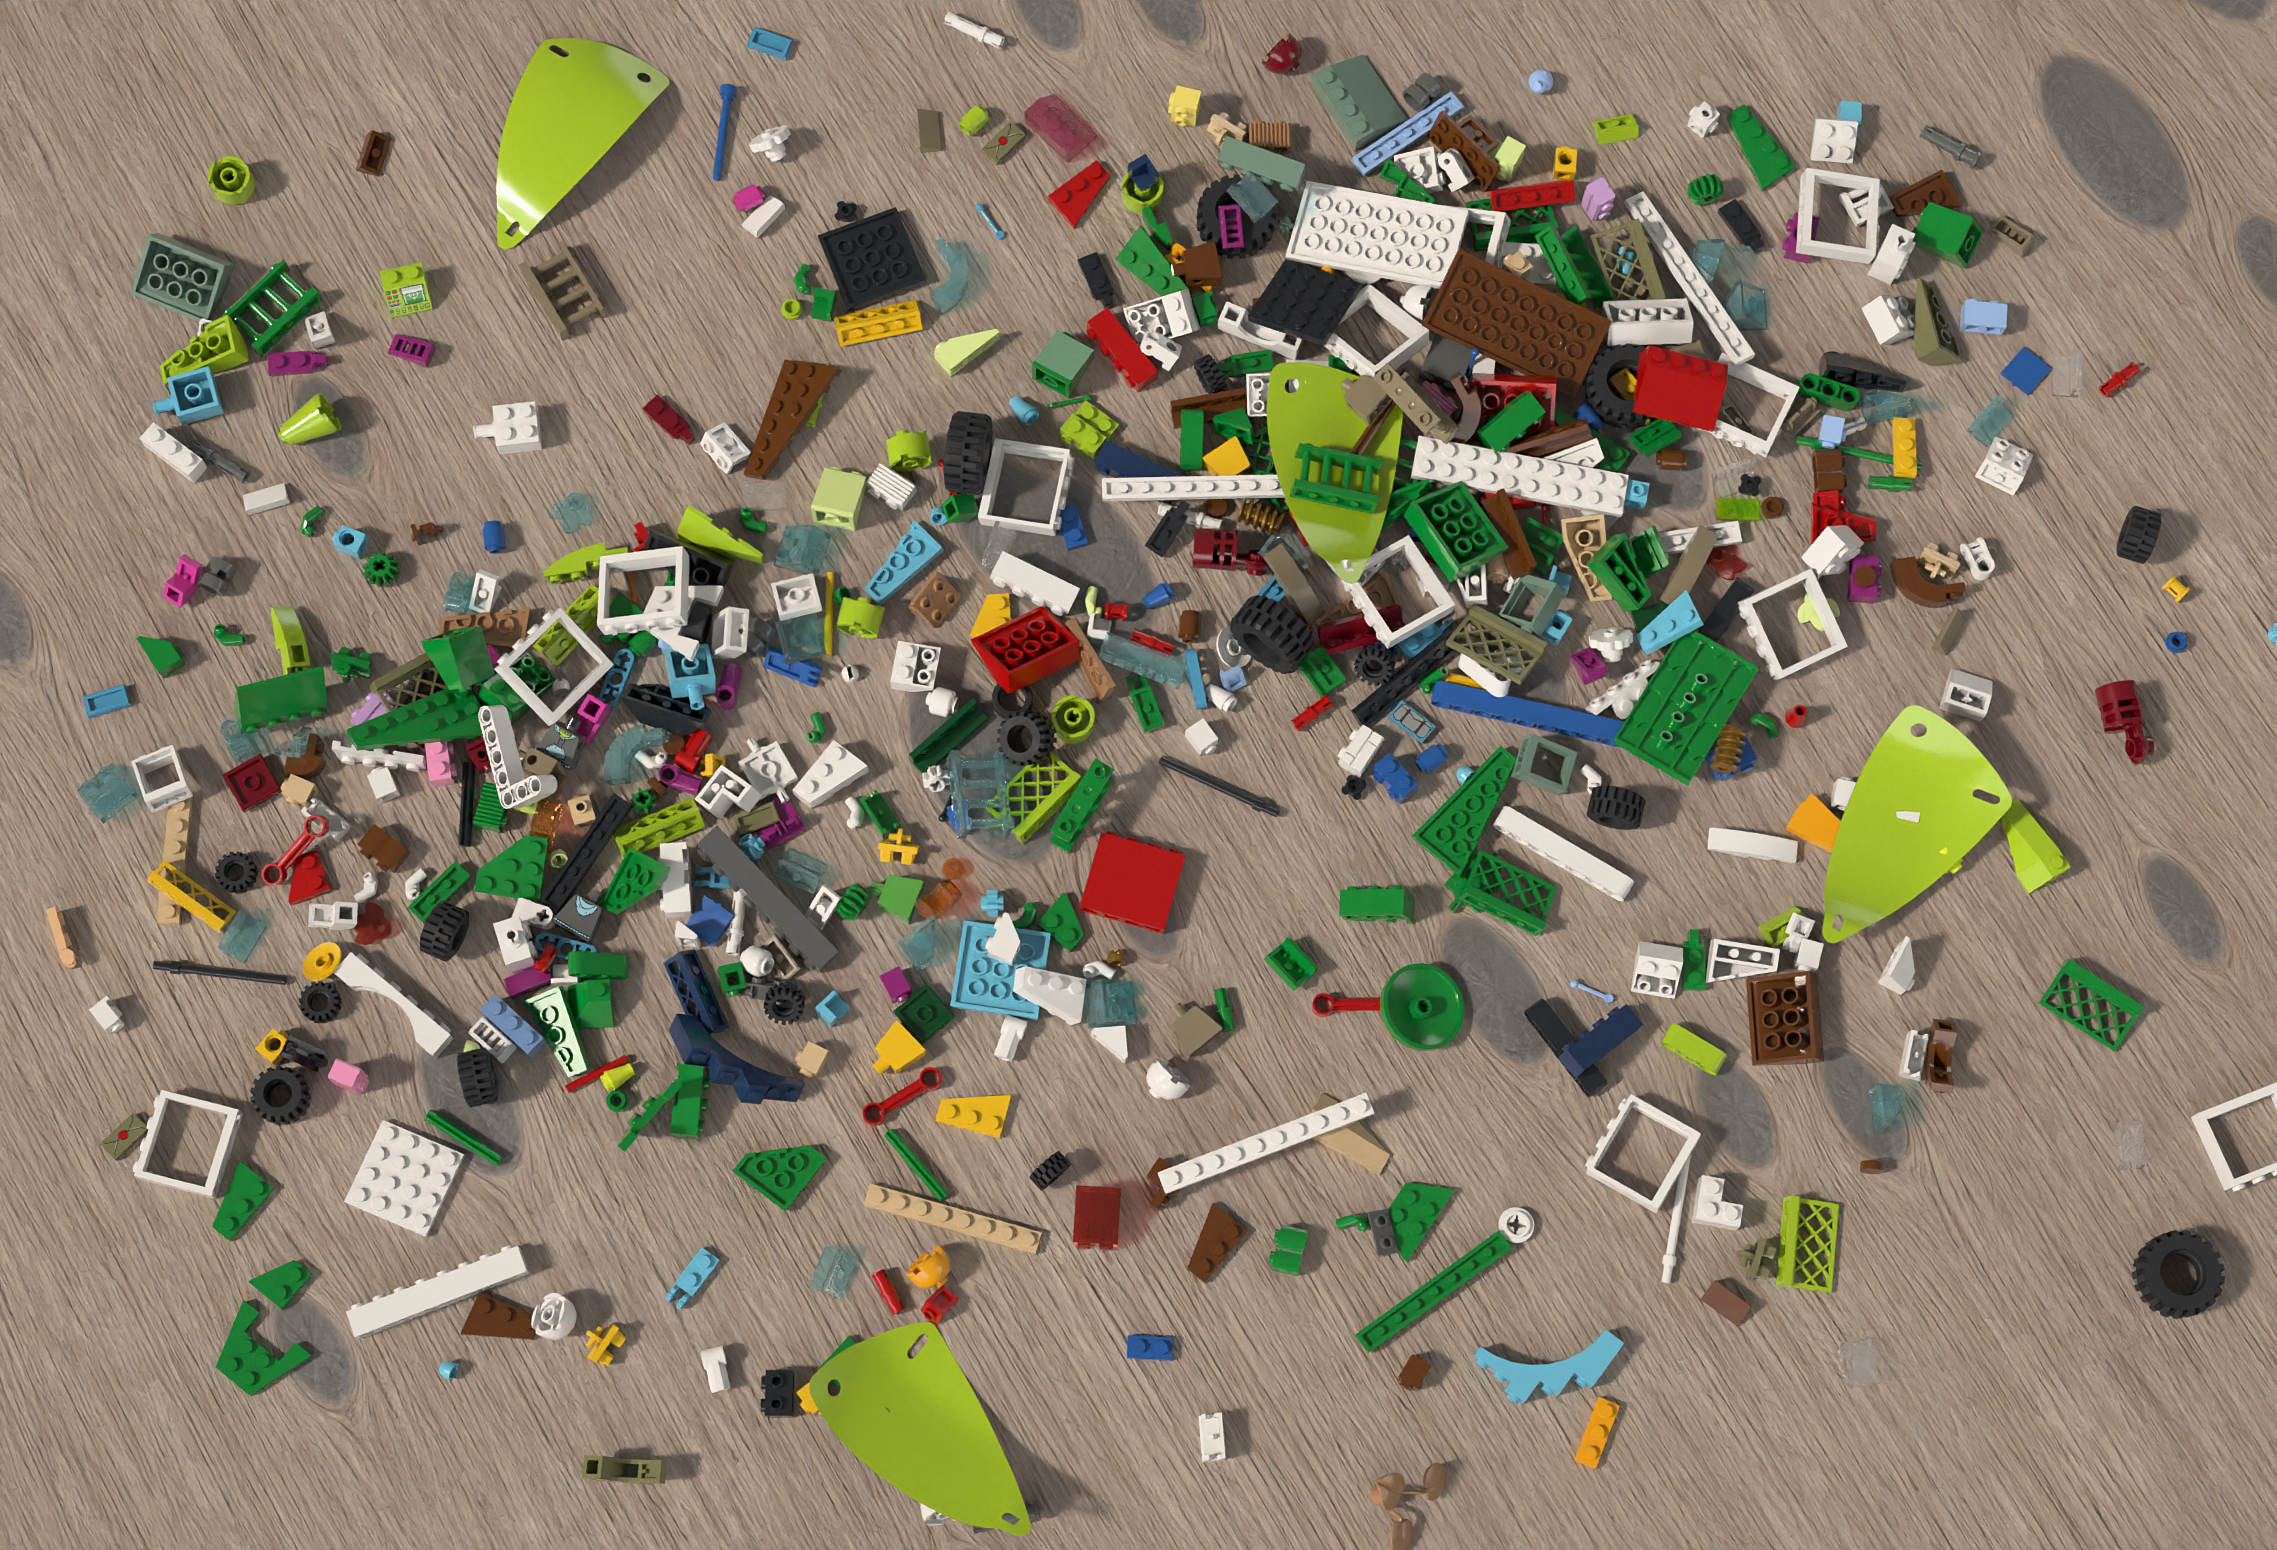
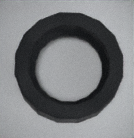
M700 604L693 605L686 625V638L697 640L699 644H705L712 621V607Z
M997 684L992 693V703L996 714L1005 719L1006 716L1012 715L1014 712L1030 711L1033 697L1029 685L1020 689L1025 695L1024 705L1017 711H1009L1003 708L1000 703V695L1004 689Z

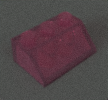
M1055 94L1039 98L1025 111V123L1067 163L1073 160L1098 137Z

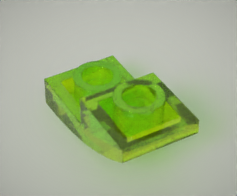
M1737 497L1716 498V520L1760 522V500H1738Z

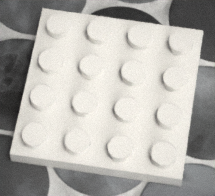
M382 1120L344 1202L427 1237L465 1155Z

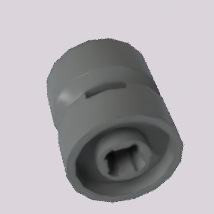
M1425 72L1416 79L1415 84H1411L1402 93L1406 103L1417 112L1424 110L1429 105V100L1432 101L1442 92L1436 79Z
M211 557L206 566L208 572L202 574L198 585L210 593L223 597L229 586L227 581L232 580L237 569L220 558Z
M755 617L749 625L746 651L759 658L766 650L765 644H770L778 635L777 631L761 618Z

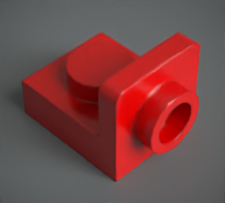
M1839 490L1813 493L1814 504L1842 511L1847 508L1846 497Z
M640 521L634 525L636 529L634 536L639 543V546L633 549L634 552L643 551L649 535Z
M943 1284L925 1301L921 1312L929 1321L937 1325L943 1316L957 1304L959 1298Z

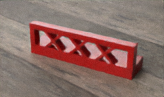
M1568 179L1487 190V197L1491 199L1492 211L1498 212L1575 201L1573 180Z

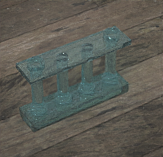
M997 749L993 760H963V758H960L959 750H951L946 763L957 839H966L972 828L1002 827L1004 837H1009L1012 829L1015 828L1014 816H1011L1004 771L1006 770V759L1002 757V752ZM994 768L995 779L966 780L962 775L964 769ZM997 788L998 799L969 800L965 796L966 789ZM969 808H1000L1001 819H972L968 817Z

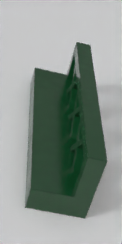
M974 698L968 701L909 754V761L921 774L927 773L928 767L937 766L988 720V717L978 708L977 701Z

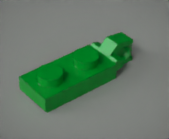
M1270 349L1230 355V358H1226L1224 363H1217L1220 371H1222L1223 375H1228V378L1244 377L1250 373L1271 372L1275 367Z
M1689 929L1688 941H1684L1682 946V990L1705 991L1704 942L1699 941L1698 929Z

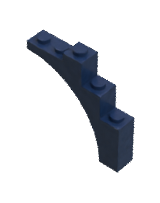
M676 1013L669 1028V1033L684 1064L705 1066L713 1084L733 1085L741 1103L761 1104L763 1099L789 1102L798 1101L805 1087L802 1079L774 1074L742 1060L718 1043L702 1026L696 1015Z

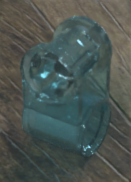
M456 572L451 576L443 601L444 612L449 610L459 612L461 615L467 613L472 582L465 573ZM460 580H465V581H466V584H465L464 587H462V588H457V587H456V584H457L458 581H460Z
M226 720L222 723L220 732L237 764L240 763L242 758L257 753L245 733L241 734L236 721ZM236 727L237 732L232 736H228V730Z

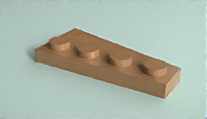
M1384 572L1376 580L1364 586L1363 590L1376 610L1399 604L1401 610H1403L1387 572ZM1351 595L1343 603L1335 606L1315 620V624L1317 627L1320 624L1362 614L1363 611L1355 606L1353 596Z
M525 607L519 610L508 609L494 613L482 612L477 615L465 614L441 617L438 635L456 628L481 626L487 646L492 645V647L513 649L512 646L520 638L523 640L527 638L531 608Z
M1075 619L1068 620L1064 627L1080 641V660H1078V663L1098 703L1106 702L1116 684L1085 637L1081 626L1077 624Z

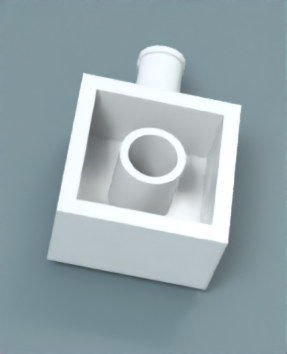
M1892 224L1868 275L1891 285L1894 278L1898 280L1916 244L1913 242L1915 233Z
M535 401L492 406L494 418L492 424L473 425L475 439L494 436L499 454L542 450L539 410Z
M1847 525L1827 526L1801 558L1812 568L1818 581L1822 575L1842 573L1847 567V562L1859 554V548L1864 542Z
M519 916L494 923L504 962L511 974L535 966V959H538L539 956L533 942L529 941L533 937L526 920L522 921Z

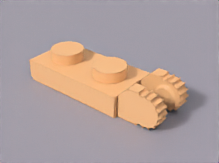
M55 907L49 908L46 911L60 958L67 969H73L77 964V960L73 951L68 948L72 943L68 932L64 933L62 925L66 924L63 913H58Z

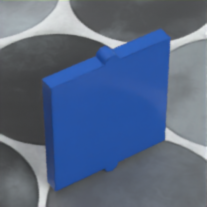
M2023 347L2000 374L2009 380L2013 387L2016 386L2028 395L2051 368L2042 362L2039 356H2035Z
M704 895L685 926L697 934L699 939L715 947L733 919L734 914L724 908L722 903H717L707 895Z

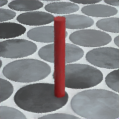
M623 1055L565 1085L568 1093H571L600 1078L604 1071L621 1067L629 1062L626 1056Z

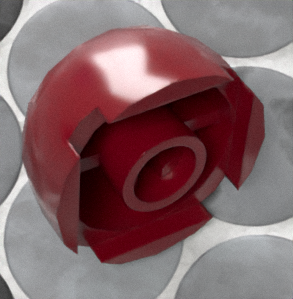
M1291 33L1287 34L1288 39L1286 41L1282 38L1268 52L1267 56L1269 59L1267 61L1264 59L1261 61V64L1270 72L1284 74L1290 71L1292 73L1300 65L1298 60L1301 57V47Z

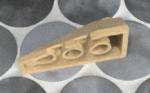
M1598 513L1561 519L1563 542L1590 602L1611 600L1612 595L1586 564L1606 543L1604 514Z
M1322 1093L1311 1113L1339 1102ZM1358 1121L1312 1138L1379 1175L1390 1156Z

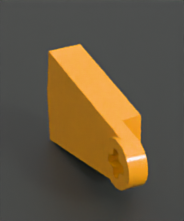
M1811 793L1797 808L1785 831L1831 853L1841 821Z

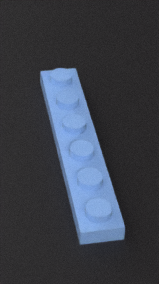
M1451 91L1352 157L1351 161L1364 177L1384 164L1387 159L1390 160L1394 155H1397L1427 135L1442 110L1452 118L1461 112L1464 106Z

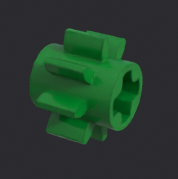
M639 787V792L636 794L631 793L634 801L630 804L633 807L637 806V814L643 811L649 815L651 808L656 809L653 801L657 800L656 795L650 796V788L642 791ZM641 798L646 799V804L642 805Z

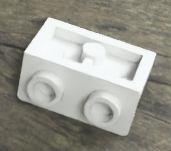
M725 422L706 431L700 443L703 450L712 457L725 474L730 473L734 465L749 458L751 454L749 449Z

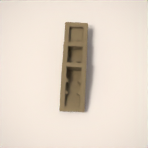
M1699 525L1680 556L1679 563L1669 578L1670 582L1659 598L1661 601L1670 605L1685 590L1688 593L1691 591L1719 535Z
M1280 543L1265 554L1263 558L1275 573L1273 576L1284 589V595L1307 625H1313L1315 620L1324 615L1325 612L1298 566L1282 543Z

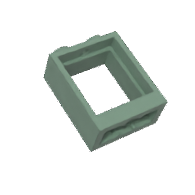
M1527 574L1519 578L1498 616L1530 634L1541 637L1565 593L1557 583ZM1531 593L1545 596L1531 622L1517 618Z
M1529 734L1522 739L1511 777L1555 795L1565 793L1571 785L1570 776L1577 765V752L1535 734ZM1537 746L1564 757L1557 783L1529 772Z

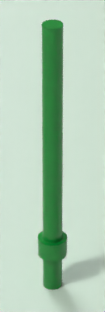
M1798 435L1796 437L1795 444L1811 447L1812 450L1828 449L1822 447L1821 443H1817V437L1813 439ZM1844 445L1834 447V449H1840L1841 454L1894 465L1893 456ZM1917 461V470L1920 471L1922 462Z

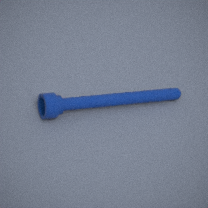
M722 84L720 86L719 94L723 102L713 169V179L715 181L721 179L730 105L737 92V87L731 84Z

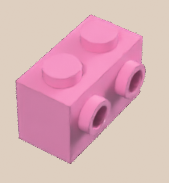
M453 742L425 743L429 781L432 786L440 787L455 784L454 776H457L456 764L452 762V755H455Z

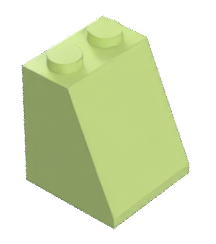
M837 467L824 468L811 505L813 522L855 531L867 486L866 477L859 472H842Z

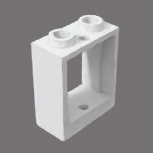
M728 606L712 616L710 641L712 659L731 661L746 652L749 609Z
M173 745L162 747L158 751L140 756L138 759L131 761L144 801L152 813L193 797L180 756ZM174 763L180 781L151 792L145 774Z

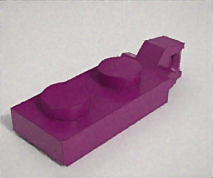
M316 351L268 354L269 376L311 374L313 371H317V367L328 366L326 354H316Z

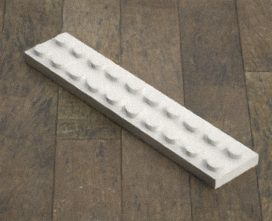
M1423 436L1418 437L1411 474L1413 479H1429L1430 482L1452 485L1462 481L1467 489L1493 494L1504 488L1509 497L1621 517L1623 513L1629 477L1626 474L1509 452L1500 453L1498 451L1495 453L1492 449L1449 442L1445 444L1439 439Z

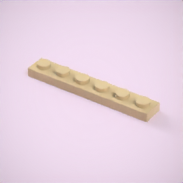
M193 797L168 806L163 860L185 875ZM164 868L161 876L167 881L174 880L173 873ZM178 883L177 888L184 892L185 883ZM160 891L157 923L160 925H181L182 906Z

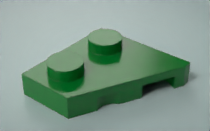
M1063 892L1037 922V926L1044 932L1051 933V938L1070 953L1082 940L1084 933L1067 894Z
M292 1260L251 1279L249 1283L284 1310L313 1274L297 1261Z

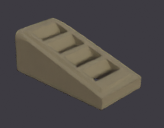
M2003 215L1988 229L1992 235L2022 258L2035 244V235ZM2003 224L2006 225V227L2001 232L1998 231ZM2010 229H2011L2012 232L2010 233V235H2009V236H2006V234H2007V233L2010 231ZM2018 235V239L2014 241L2013 239Z

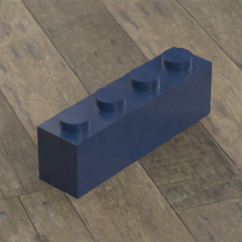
M1107 440L1095 460V469H1097L1099 474L1106 477L1108 475L1114 478L1183 477ZM1157 500L1160 503L1167 502L1172 504L1173 500Z
M1627 1004L1620 1009L1616 1006L1607 1014L1609 1018L1606 1020L1600 1018L1592 1025L1594 1028L1592 1031L1586 1029L1577 1037L1579 1041L1574 1043L1572 1040L1562 1048L1564 1053L1558 1058L1575 1078L1644 1025Z

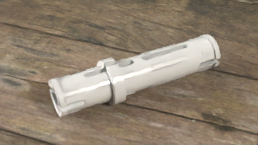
M950 11L945 17L944 24L977 38L981 43L985 42L997 49H1001L1005 41L1004 36L990 31L988 27L979 26Z
M1161 502L1157 515L1164 516L1172 505ZM1189 510L1185 512V515L1188 516L1186 520L1188 524L1198 528L1221 529L1223 521L1221 519L1209 517L1203 512L1197 513Z
M739 891L733 894L731 913L734 914V917L726 932L728 941L725 953L731 956L740 955L741 939L744 936L743 921L746 903L743 901L744 896Z

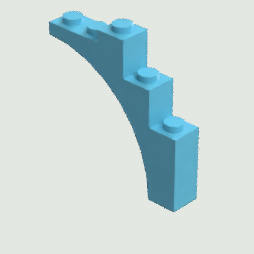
M1605 1330L1592 1345L1581 1353L1563 1361L1542 1365L1511 1362L1493 1355L1482 1347L1477 1349L1473 1357L1476 1358L1475 1363L1485 1370L1488 1367L1494 1372L1493 1376L1502 1383H1505V1381L1509 1383L1504 1391L1507 1393L1506 1397L1515 1404H1518V1402L1523 1404L1538 1383L1541 1385L1540 1389L1549 1396H1552V1394L1555 1396L1559 1395L1572 1376L1575 1377L1574 1381L1579 1386L1592 1388L1624 1342Z

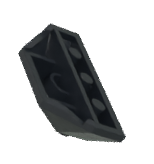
M629 684L622 696V702L640 723L679 736L703 728L711 715V710L705 704L702 709L693 710L690 706L689 696L672 698L670 688L659 684Z

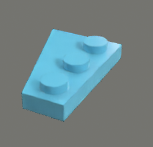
M1687 590L1637 635L1646 655L1704 625Z

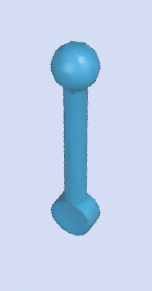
M977 204L976 210L982 213L993 228L996 238L1002 240L1004 232L998 230L985 212L983 204Z

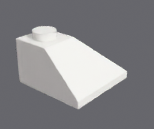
M1906 936L1896 946L1877 982L1899 995H1902L1906 990L1909 992L1915 982L1912 979L1915 968L1909 937Z

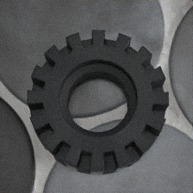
M1210 354L1194 361L1193 365L1196 375L1208 394L1217 393L1226 388L1223 373Z
M1369 644L1367 648H1362L1354 663V671L1357 672L1356 676L1358 678L1362 676L1361 681L1363 683L1367 680V685L1371 686L1373 682L1375 686H1379L1380 683L1381 685L1385 684L1395 669L1394 655L1390 656L1391 651L1389 649L1384 651L1385 646L1383 645L1380 649L1378 648L1379 644H1375L1373 648ZM1376 660L1383 668L1381 670H1374L1368 666L1367 661Z
M237 851L235 854L234 852H229L230 855L227 856L225 854L222 856L224 858L222 861L218 860L217 863L219 865L215 866L217 871L215 877L218 879V883L228 892L240 894V891H243L244 893L248 887L250 889L253 887V882L256 883L257 879L255 877L258 876L257 867L253 860L245 853L242 854ZM234 865L244 867V875L239 880H231L228 876L229 869Z
M312 982L311 986L307 985L304 987L306 989L304 992L301 991V998L298 1001L300 1003L299 1008L314 1023L321 1022L323 1024L327 1020L330 1022L333 1020V1016L336 1017L338 1015L337 1011L341 1010L340 1003L342 1001L339 997L340 994L327 982ZM319 994L326 995L328 998V1005L323 1010H315L312 1007L313 998Z
M780 982L779 987L777 984H774L772 988H769L763 1006L765 1014H769L768 1018L770 1020L775 1018L774 1023L778 1024L779 1021H782V1025H786V1021H788L790 1025L793 1024L794 1020L797 1022L799 1017L802 1016L805 1006V995L802 996L803 991L801 989L797 991V985H794L792 988L790 987L791 983L787 982V986H784V982ZM778 999H787L792 1002L793 1006L791 1008H782L777 1005L776 1001Z
M1056 1151L1031 1173L1029 1178L1043 1191L1057 1180L1071 1164L1060 1151Z

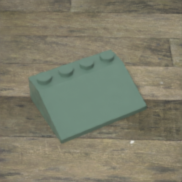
M1364 55L1332 64L1312 75L1311 87L1355 151L1408 120Z
M1228 136L1224 140L1217 159L1218 163L1221 164L1220 167L1228 171L1233 169L1239 170L1241 175L1248 178L1253 176L1259 177L1261 182L1272 185V183L1278 184L1280 189L1287 192H1292V190L1298 191L1307 176L1304 163Z
M149 234L130 294L198 322L203 318L211 320L229 284L235 264L163 234Z

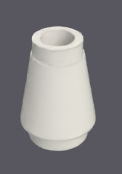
M1210 684L1205 690V695L1222 712L1229 713L1237 703V698L1234 697L1233 693L1213 684Z

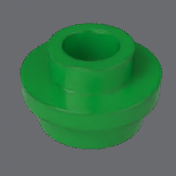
M615 1090L608 1094L606 1104L611 1111L622 1112L627 1108L629 1099L625 1092ZM616 1098L622 1099L620 1105L614 1104Z

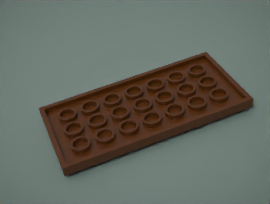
M1458 248L1423 320L1422 326L1471 350L1476 348L1480 354L1524 375L1557 377V390L1574 398L1612 321Z

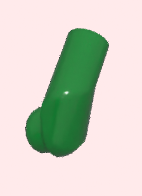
M806 264L801 265L793 280L796 290L803 295H807L811 291V286L807 284L806 280L811 268Z
M747 507L743 508L739 517L744 527L750 531L766 533L767 523L756 521L752 510Z
M218 624L214 627V636L222 645H244L243 634L232 635L223 624Z
M1440 667L1422 680L1420 684L1422 692L1424 694L1432 693L1435 682L1445 678L1448 675V670L1445 667Z
M820 712L810 715L814 727L807 734V739L813 744L819 743L827 731Z
M1758 712L1751 717L1752 725L1756 727L1762 725L1765 727L1770 739L1780 736L1776 724L1771 717L1762 712Z
M1028 902L1024 905L1025 910L1022 918L1012 921L1014 928L1024 929L1034 924L1038 914V908L1034 903Z
M1350 1214L1336 1219L1339 1230L1353 1225H1357L1360 1232L1367 1231L1370 1228L1369 1220L1365 1216Z

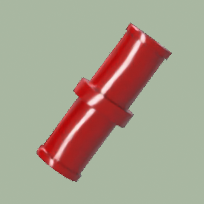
M2130 362L2124 369L2112 374L2111 379L2099 386V391L2103 396L2109 397L2119 387L2123 388L2127 385L2128 380L2140 373L2139 367L2134 362Z
M1134 628L1130 639L1131 642L1148 647L1147 650L1151 651L1153 649L1168 656L1171 655L1175 644L1158 638L1156 634L1150 635Z
M1324 695L1313 705L1306 706L1305 711L1291 720L1295 729L1299 732L1313 720L1317 721L1319 719L1318 716L1330 707H1333L1332 702H1329L1330 699Z
M882 1269L871 1275L881 1292L879 1294L880 1297L885 1299L892 1315L904 1310L905 1306H903L896 1293L897 1288L892 1286L885 1270Z

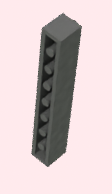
M718 826L698 842L697 853L705 861L709 860L714 865L712 867L713 870L720 877L724 876L729 881V887L734 892L739 891L744 896L743 901L750 908L754 907L759 912V918L765 924L769 922L775 928L773 932L781 940L784 938L790 944L788 946L795 955L800 954L805 959L804 964L809 970H815L819 973L838 955L839 951Z

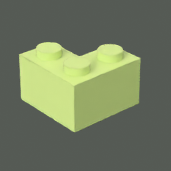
M1507 136L1504 143L1499 141L1498 147L1490 152L1489 155L1501 167L1495 177L1499 180L1510 182L1522 162L1526 145Z

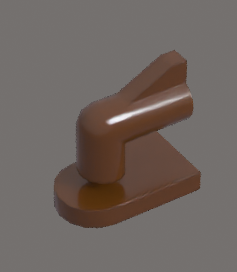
M433 522L419 526L422 535L429 533L431 537H436L438 533L443 532L442 526L435 525ZM415 523L411 524L413 531L412 542L417 541L418 545H422L423 543Z

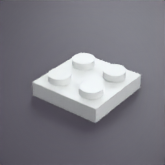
M1816 118L1810 159L1853 164L1858 121Z

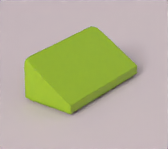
M1633 114L1593 121L1599 145L1634 139L1639 136L1638 123Z
M1793 906L1758 926L1759 931L1770 948L1780 945L1790 936L1785 933L1793 912L1803 916L1800 909Z

